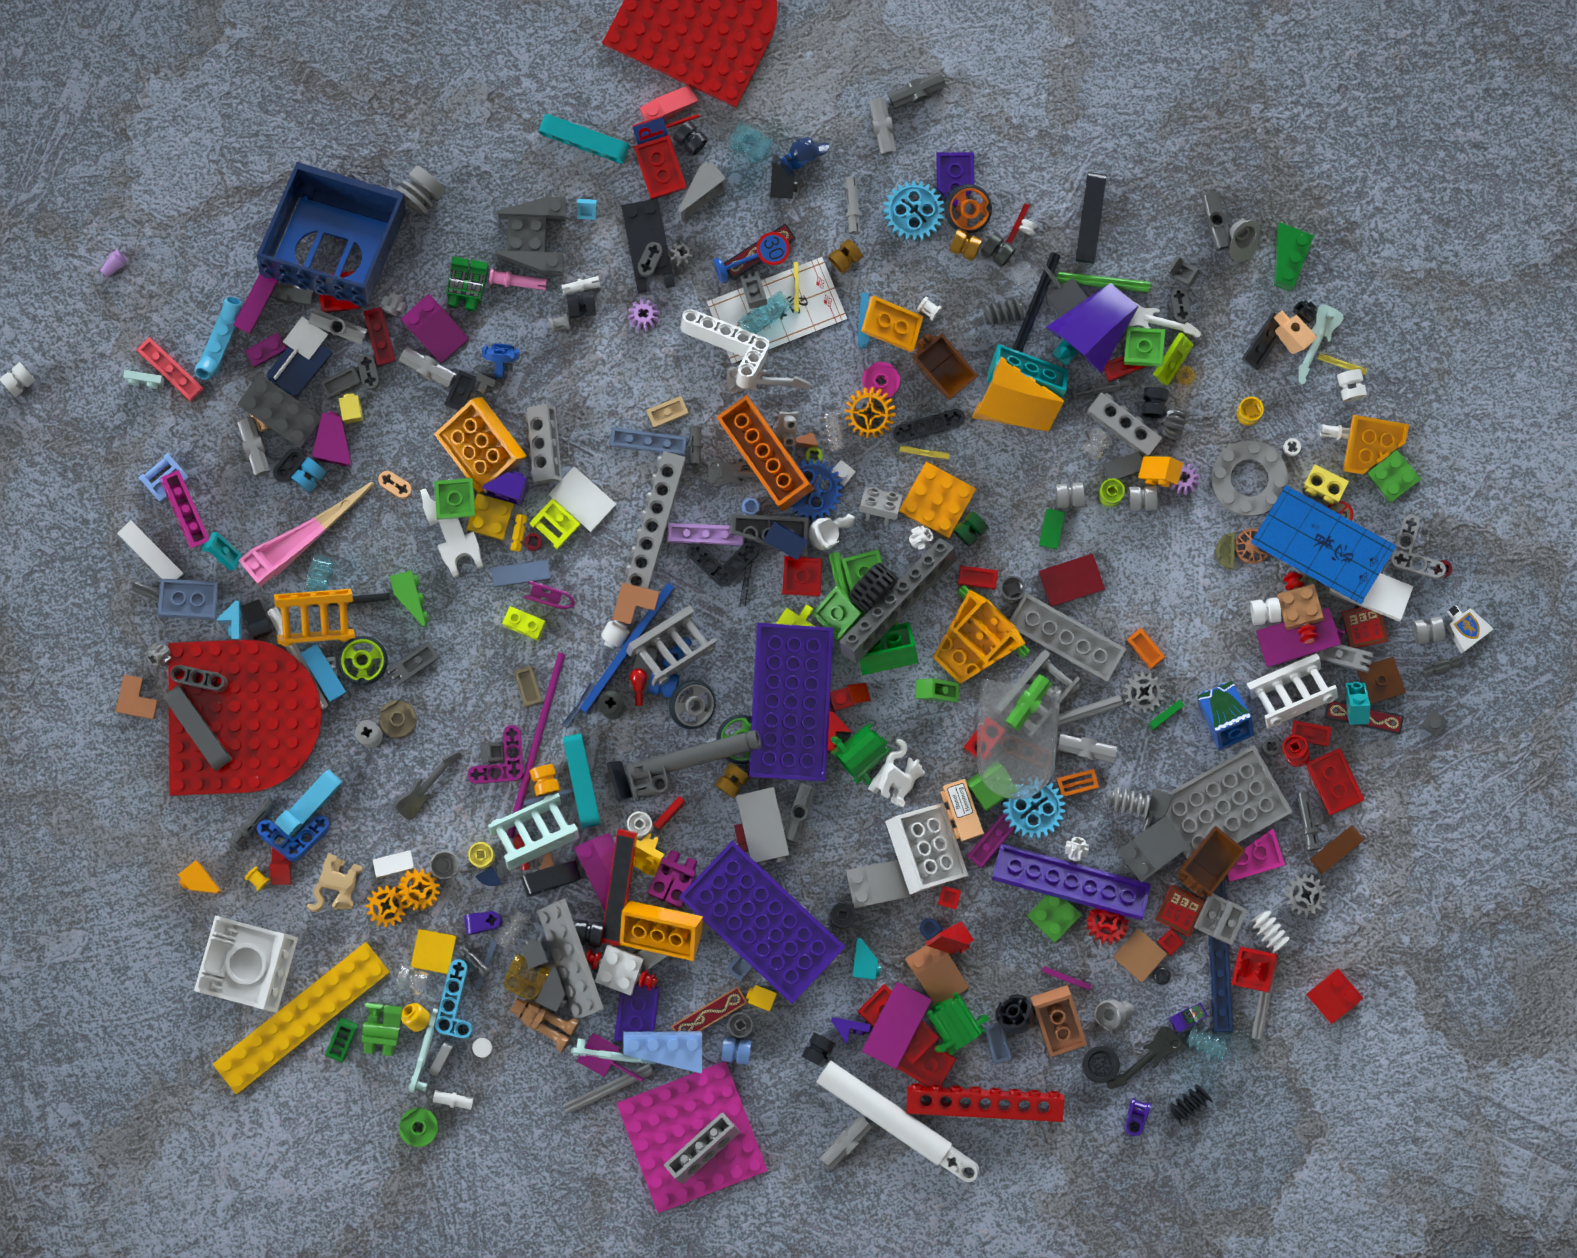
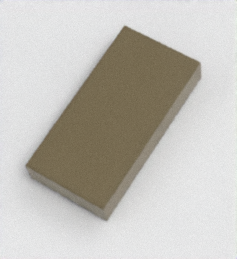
M528 666L515 670L514 674L524 707L528 708L543 703L533 667Z

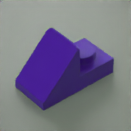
M832 1017L831 1022L846 1044L850 1029L853 1030V1034L864 1036L865 1032L869 1033L870 1024Z

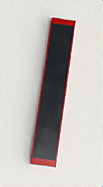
M623 829L617 830L601 943L621 946V914L628 902L637 832Z

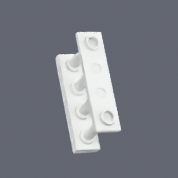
M1317 653L1247 683V690L1251 700L1259 697L1268 713L1265 715L1267 728L1279 726L1284 721L1325 703H1331L1338 698L1336 685L1328 688L1318 671L1321 669V662ZM1309 674L1313 676L1321 690L1311 696L1301 680L1302 677ZM1291 682L1295 683L1303 697L1302 700L1292 703L1283 687ZM1277 690L1286 707L1275 711L1266 693Z

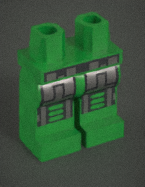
M452 256L446 291L448 307L456 309L459 307L460 300L466 301V310L476 311L478 303L481 304L489 272L488 262L471 260L470 263L469 259Z

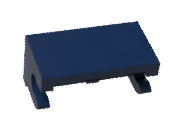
M774 521L765 536L764 542L798 560L808 543V539Z

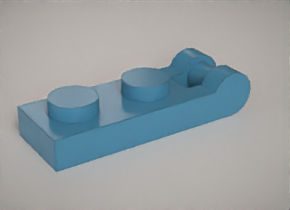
M861 292L858 346L862 349L869 346V336L861 332L870 301L868 299L869 293Z

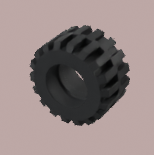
M881 562L877 563L856 583L848 598L864 613H867L897 583L898 577Z

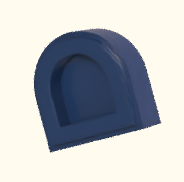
M932 918L923 920L920 925V932L927 941L943 930L939 923Z

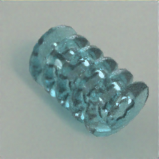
M1196 1026L1191 1028L1185 1045L1189 1044L1190 1051L1196 1047L1197 1054L1201 1050H1203L1204 1057L1210 1053V1060L1217 1056V1063H1220L1228 1046L1224 1038L1218 1042L1219 1037L1217 1035L1211 1039L1210 1032L1204 1036L1203 1029L1197 1033Z

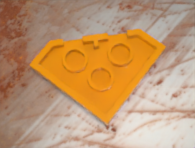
M1353 415L1343 471L1362 475L1369 471L1372 466L1380 463L1390 453L1406 443L1409 424Z

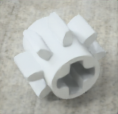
M918 526L911 530L913 534L910 535L909 541L914 548L921 550L931 546L930 541L933 540V534L930 529Z
M1074 837L1071 841L1067 840L1065 854H1068L1071 860L1081 861L1083 857L1087 858L1089 844H1086L1083 838Z

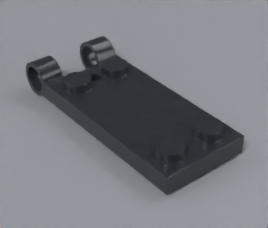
M658 198L621 205L638 294L647 292L645 277H642L638 272V263L646 246L651 242L660 244L663 252L653 275L663 274L665 287H675ZM654 247L653 250L650 249V258H652L655 253L658 254L656 247ZM649 261L645 267L642 266L643 272L645 273L647 270H651L649 268Z

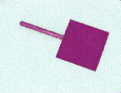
M592 1033L584 1048L617 1053L621 1050L618 1046L595 1033ZM579 1056L577 1059L578 1063L603 1077L606 1076L611 1065L641 1082L644 1081V1078L619 1065L614 1060L593 1056Z

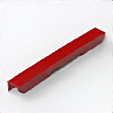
M1024 203L1005 243H1012L1029 209V204Z

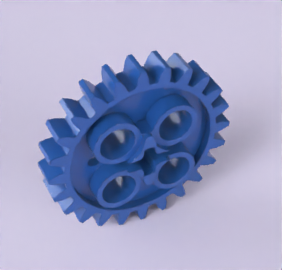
M809 459V464L802 460V466L798 465L804 475L807 472H812L813 479L810 481L812 487H814L818 475L821 474V478L815 486L817 492L811 494L808 504L805 505L804 503L810 493L791 506L794 507L792 510L793 514L799 511V518L805 514V518L812 516L815 521L817 520V515L820 518H824V513L831 516L830 509L837 510L834 504H841L837 499L844 496L839 493V490L844 489V487L838 484L843 480L836 479L839 472L832 473L834 467L830 466L827 468L828 462L826 461L821 465L820 459H817L815 464L812 459ZM828 480L830 488L824 491L821 488V483ZM816 497H820L822 500V504L818 508H815L812 503Z

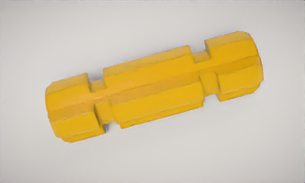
M518 514L516 515L515 522L517 524L514 525L512 536L514 541L511 542L510 547L515 552H521L522 550L521 541L523 542L526 528L524 524L527 522V516Z

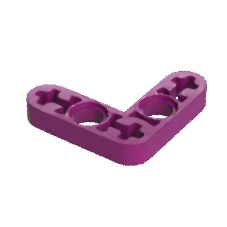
M509 725L503 732L505 764L471 767L467 774L470 782L473 784L519 781L523 777L521 731L517 726ZM510 729H514L518 733L514 736V742L519 741V745L511 744L507 746V742L511 743V737L507 736V733H510ZM511 748H517L519 755L514 759L510 758L508 751ZM509 761H520V764L516 763V769L520 770L517 777H513L510 774V771H513V764L509 765ZM497 768L501 771V776L498 779L491 778L490 772L492 769ZM484 769H487L488 780H485V776H479L478 780L471 777L475 770H478L479 773H485Z

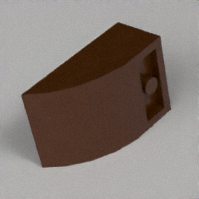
M930 333L926 334L915 345L918 350L914 352L912 362L927 380L949 400L978 377V374L942 333L938 337L936 335L933 337Z
M1215 826L1188 856L1176 874L1179 875V880L1195 894L1201 897H1208L1215 891L1246 850Z

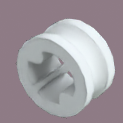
M1023 219L1021 222L1023 225L1019 227V230L1028 235H1034V229H1037L1038 225Z
M1295 438L1288 439L1283 445V451L1289 457L1296 456L1301 450V444ZM1290 443V445H1292V443H1294L1296 445L1295 449L1297 451L1294 452V450H1292V452H1290L1288 450L1289 446L1287 444Z

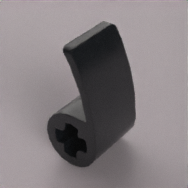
M259 599L242 605L254 640L272 633Z

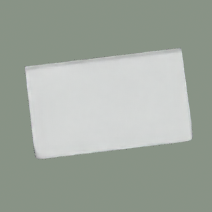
M411 850L373 860L377 879L415 869Z

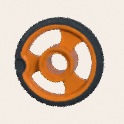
M972 184L961 185L953 189L948 195L944 208L945 217L950 226L955 230L961 229L967 233L978 232L990 220L992 214L991 199L987 192L979 186ZM966 191L976 192L983 201L979 204L975 200L967 199ZM954 199L959 201L956 210L960 217L956 220L952 215ZM970 204L971 211L967 214L965 208ZM979 213L983 214V218L979 223L967 227L968 218L973 219Z

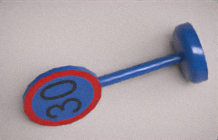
M768 232L758 240L756 254L724 266L720 258L713 259L712 262L722 284L728 282L727 270L758 257L767 265L774 266L783 263L789 256V241L781 233Z

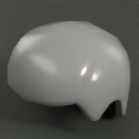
M439 851L430 859V870L439 879H450L459 871V860L451 851Z

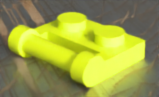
M553 498L530 522V525L533 528L536 527L544 534L557 550L581 525ZM543 518H546L562 533L560 538L541 522Z

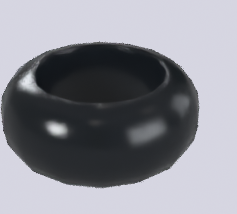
M1158 967L1153 973V979L1157 984L1165 985L1170 981L1171 973L1165 967ZM1160 970L1165 971L1168 976L1163 982L1159 981L1156 976Z

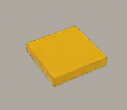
M418 929L411 967L448 974L457 936Z

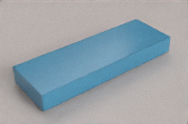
M318 644L300 653L330 703L347 693Z

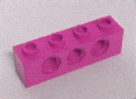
M177 470L161 477L159 480L189 548L192 549L209 541L207 532L180 471Z

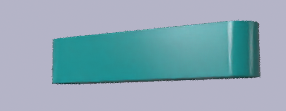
M550 114L544 115L538 133L545 137L620 164L624 163L630 145L622 140Z
M582 733L563 737V743L581 827L584 829L601 825Z

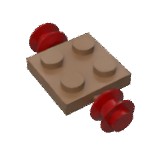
M1290 572L1283 579L1285 583H1288L1285 586V589L1288 591L1277 594L1286 630L1301 627L1297 631L1299 635H1302L1299 639L1300 642L1306 645L1313 644L1319 636L1317 633H1314L1316 626L1310 624L1324 621L1315 584L1304 586V582L1299 581L1302 575L1297 572Z

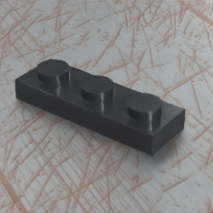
M1271 313L1242 357V360L1254 370L1260 369L1279 340V336L1275 332L1280 326L1274 319L1277 315L1276 313Z

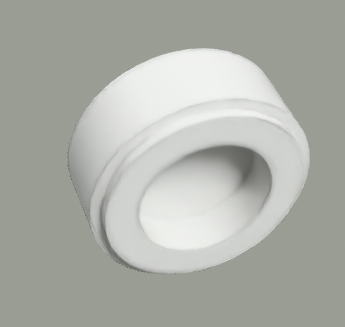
M479 1038L473 1043L472 1049L476 1056L485 1058L491 1054L492 1044L488 1039Z

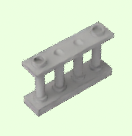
M690 605L628 644L626 650L630 657L635 654L640 655L655 674L651 683L653 687L666 683L670 676L703 655H710L715 650L717 639L713 638L709 642L706 641L692 623L694 610ZM681 625L686 626L701 647L692 652L677 633V628ZM666 635L671 636L686 656L676 661L662 643V637ZM651 644L655 645L671 666L661 671L647 653L646 647Z
M1045 649L994 709L999 714L1003 711L1011 713L1015 708L1011 701L1015 697H1021L1026 690L1023 687L1028 682L1031 684L1038 676L1036 672L1040 667L1042 669L1045 668L1068 688L1061 696L1049 688L1046 695L1054 700L1055 703L1049 710L1045 709L1041 704L1038 706L1036 711L1043 717L1036 725L1029 719L1024 723V726L1030 730V733L1027 735L1029 739L1032 736L1036 738L1043 730L1041 725L1069 692L1073 694L1080 686L1078 684L1080 680L1078 676L1074 681H1071L1050 663L1051 660L1048 659L1050 653Z

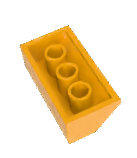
M629 900L621 914L620 945L694 961L702 935L703 916Z

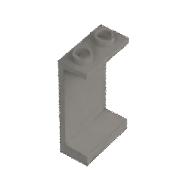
M774 787L737 795L736 798L750 858L760 867L768 865L767 862L775 860V863L786 861V857H789V851Z

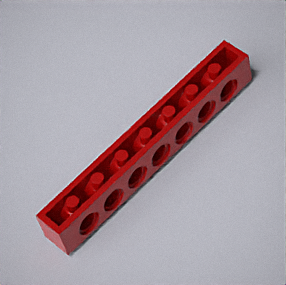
M913 1083L911 1086L907 1085L906 1114L1063 1122L1064 1095L1060 1094L1059 1091H1049L1048 1093H1041L1039 1090L1021 1092L1020 1089L1001 1091L1002 1089L996 1087L990 1088V1090H983L977 1086L964 1089L958 1085L946 1088L939 1084H933L931 1087L920 1083ZM925 1095H929L932 1098L929 1102L921 1100ZM948 1096L951 1098V1101L943 1103L941 1098ZM964 1097H967L971 1100L968 1104H962L960 1102V1100ZM987 1098L990 1100V1103L982 1105L980 1101ZM1004 1099L1010 1102L1007 1106H1001L999 1103ZM1021 1101H1028L1029 1105L1027 1107H1020L1019 1103ZM1041 1102L1049 1103L1047 1108H1040L1039 1104Z

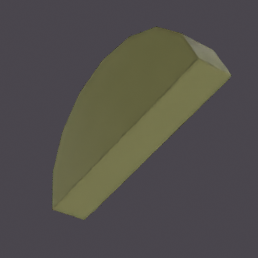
M1235 532L1227 533L1221 537L1215 549L1216 559L1220 565L1233 571L1235 565Z

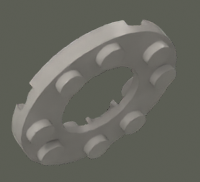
M1240 441L1228 446L1217 457L1211 471V485L1216 499L1228 511L1245 517H1254L1272 510L1288 483L1287 469L1281 456L1272 447L1258 441ZM1253 460L1264 466L1268 474V483L1262 493L1248 497L1241 495L1234 489L1231 483V473L1233 468L1242 461Z

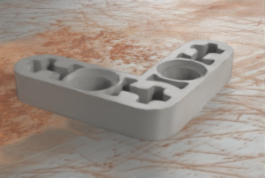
M1415 515L1406 516L1402 522L1395 544L1396 548L1391 557L1393 566L1399 570L1431 579H1442L1446 575V567L1442 562L1412 554L1420 530V521ZM1414 520L1416 526H1412L1411 534H1409V526L1406 523ZM1408 537L1411 539V544L1408 547H1403L1400 544L1401 539ZM1403 556L1405 561H1409V558H1412L1410 568L1407 567L1408 564L1406 562L1398 564L1395 559ZM1415 561H1423V569L1416 570L1413 567ZM1428 563H1431L1430 568L1436 569L1437 566H1440L1442 572H1438L1435 575L1434 570L1428 569L1429 572L1426 573Z

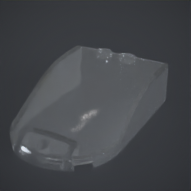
M980 680L977 723V768L984 784L995 794L1008 799L1028 798L1042 790L1051 779L1055 767L1061 686H1051L1041 699L1042 702L1036 711L1028 717L1021 729L1017 731L1009 726L1005 720L1017 705L1018 699L1025 690L1029 689L1031 684Z

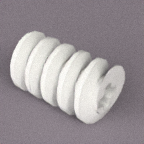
M1271 910L1264 911L1249 923L1256 922L1253 929L1260 928L1257 935L1264 934L1262 942L1269 941L1266 947H1273L1274 949L1271 953H1275L1285 946L1290 938L1289 936L1282 937L1285 930L1278 931L1281 926L1280 923L1273 924L1276 918H1269L1272 913Z

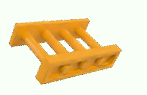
M351 589L274 594L275 607L281 609L283 634L277 635L278 644L290 646L293 643L338 639L340 641H349L351 638H355L354 629H348L347 604L353 602ZM329 603H337L339 605L341 630L329 631ZM314 604L320 606L321 631L310 632L308 607ZM291 606H298L301 609L302 633H290L289 608Z

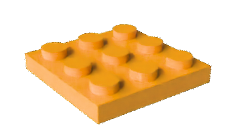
M926 462L900 507L899 513L949 539L973 497L976 488Z

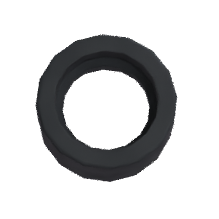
M1097 1046L1087 1051L1083 1057L1082 1067L1088 1079L1096 1083H1105L1116 1077L1119 1072L1120 1062L1119 1057L1111 1048ZM1097 1053H1104L1112 1060V1070L1105 1076H1097L1090 1069V1060Z

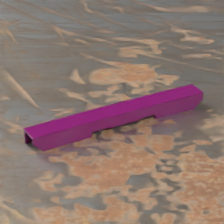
M1046 966L1042 969V972L1089 991L1091 989V984Z

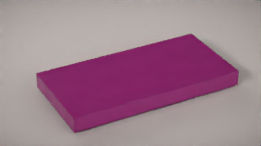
M1330 608L1322 609L1324 621L1310 624L1316 626L1314 633H1317L1319 636L1313 644L1306 645L1301 643L1299 639L1302 635L1297 633L1301 627L1287 631L1285 622L1257 630L1256 634L1267 668L1341 645Z
M897 982L862 1052L897 1070L932 999Z

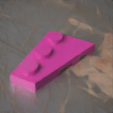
M1271 829L1245 848L1246 851L1229 871L1227 878L1228 882H1232L1285 866L1274 829Z

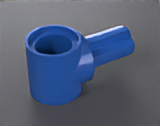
M683 636L682 639L690 647L692 641L688 637ZM678 645L675 648H670L669 652L676 661L684 658V653ZM663 657L662 666L666 669L671 665Z

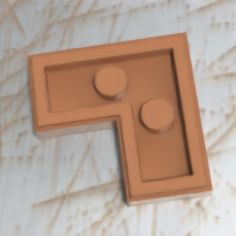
M622 582L612 620L631 625L636 607L655 611L660 592Z
M124 674L116 707L117 713L154 720L158 701L140 697L143 678Z

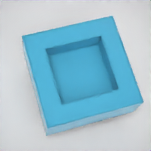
M578 199L577 219L596 220L597 200Z

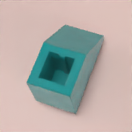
M1365 682L1345 683L1349 725L1369 724L1370 702Z

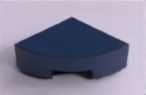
M493 867L475 876L478 881L487 886H499L502 884Z

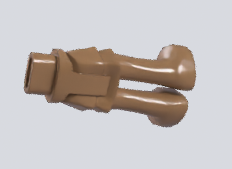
M517 998L510 1010L528 1028L530 1027L533 1031L536 1030L552 1039L556 1043V1049L561 1053L566 1049L571 1038L543 1024L544 1020L560 1028L570 1036L574 1035L580 1023L575 1018L569 1021L559 1018L549 1012L547 1008L541 1007L540 1004L529 1003L527 1000L524 1002Z

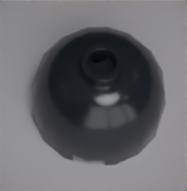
M1010 995V999L1006 1000L1003 1004L1002 1002L999 1003L995 1018L1000 1027L1006 1032L1022 1034L1033 1026L1036 1012L1032 1003L1024 995Z

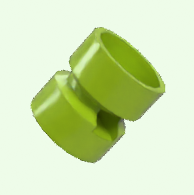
M1115 478L1105 480L1098 493L1100 503L1106 507L1119 505L1123 499L1125 487L1121 481Z

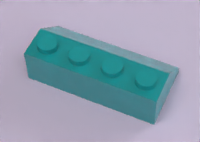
M997 344L988 370L987 383H991L994 370L1000 358L1003 357L1007 360L1008 364L1016 366L1021 370V373L1036 380L1037 384L1042 387L1045 386L1060 398H1063L1067 387L1068 369Z

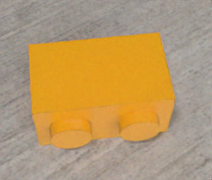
M1143 456L1138 478L1145 481V484L1148 486H1156V484L1164 487L1178 485L1183 462L1172 457Z

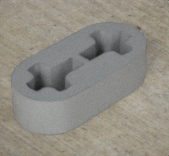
M447 1040L444 1042L429 1070V1074L438 1078L454 1049V1044Z

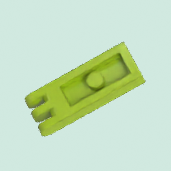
M1183 333L1177 335L1163 357L1162 367H1157L1153 373L1163 385L1168 386L1193 347V343Z

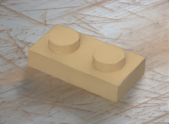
M682 396L646 410L653 428L689 415Z

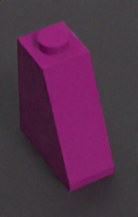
M328 411L327 414L322 413L312 455L313 459L352 468L348 440L341 416H339V413Z

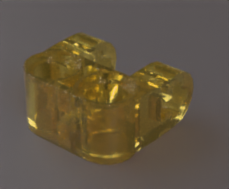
M517 953L505 976L504 986L510 992L527 1000H535L538 998L551 970L543 966L535 982H530L518 976L525 962V957ZM511 978H517V987L510 988L508 981ZM529 986H533L536 989L535 995L532 997H528L525 993Z

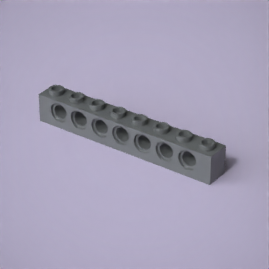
M939 538L839 641L842 654L857 664L957 560L955 548Z

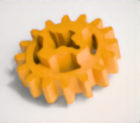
M415 868L412 870V874L407 871L405 877L402 876L400 879L402 883H399L397 888L401 889L397 893L398 896H403L401 903L406 901V907L408 908L412 905L413 911H416L418 907H420L421 911L426 907L430 908L432 903L438 900L435 896L440 894V891L436 890L440 884L434 883L437 878H431L430 871L424 874V869H421L418 873ZM412 880L411 886L407 887L408 881ZM428 892H430V896H429V898L426 900V899H425V898H426V894H428Z
M386 885L385 890H383L379 886V892L372 891L373 897H367L370 904L365 905V907L370 908V911L366 914L373 916L371 918L372 922L378 920L377 926L379 927L382 923H384L385 928H388L389 923L394 927L396 926V920L402 922L401 915H407L403 912L407 907L403 904L404 902L401 903L402 898L396 893V887L390 890L389 886ZM383 894H388L386 898H383L381 900L377 899L379 896ZM395 897L399 901V908L394 903ZM389 902L391 909H386L384 912L385 908L382 905ZM374 905L378 906V916L375 913ZM396 914L393 918L387 919L388 915Z

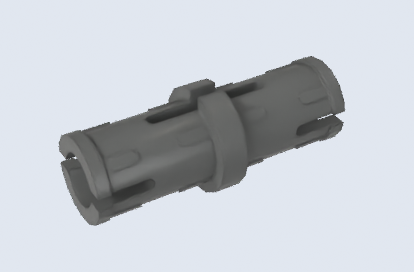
M690 426V442L688 443L689 464L698 466L701 465V449L703 448V443H701L702 427Z

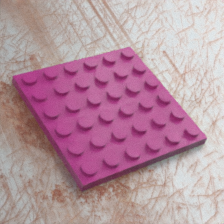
M721 1062L702 1070V1074L692 1073L617 1103L658 1213L768 1171L727 1062ZM723 1112L741 1133L682 1185L671 1175L664 1164Z

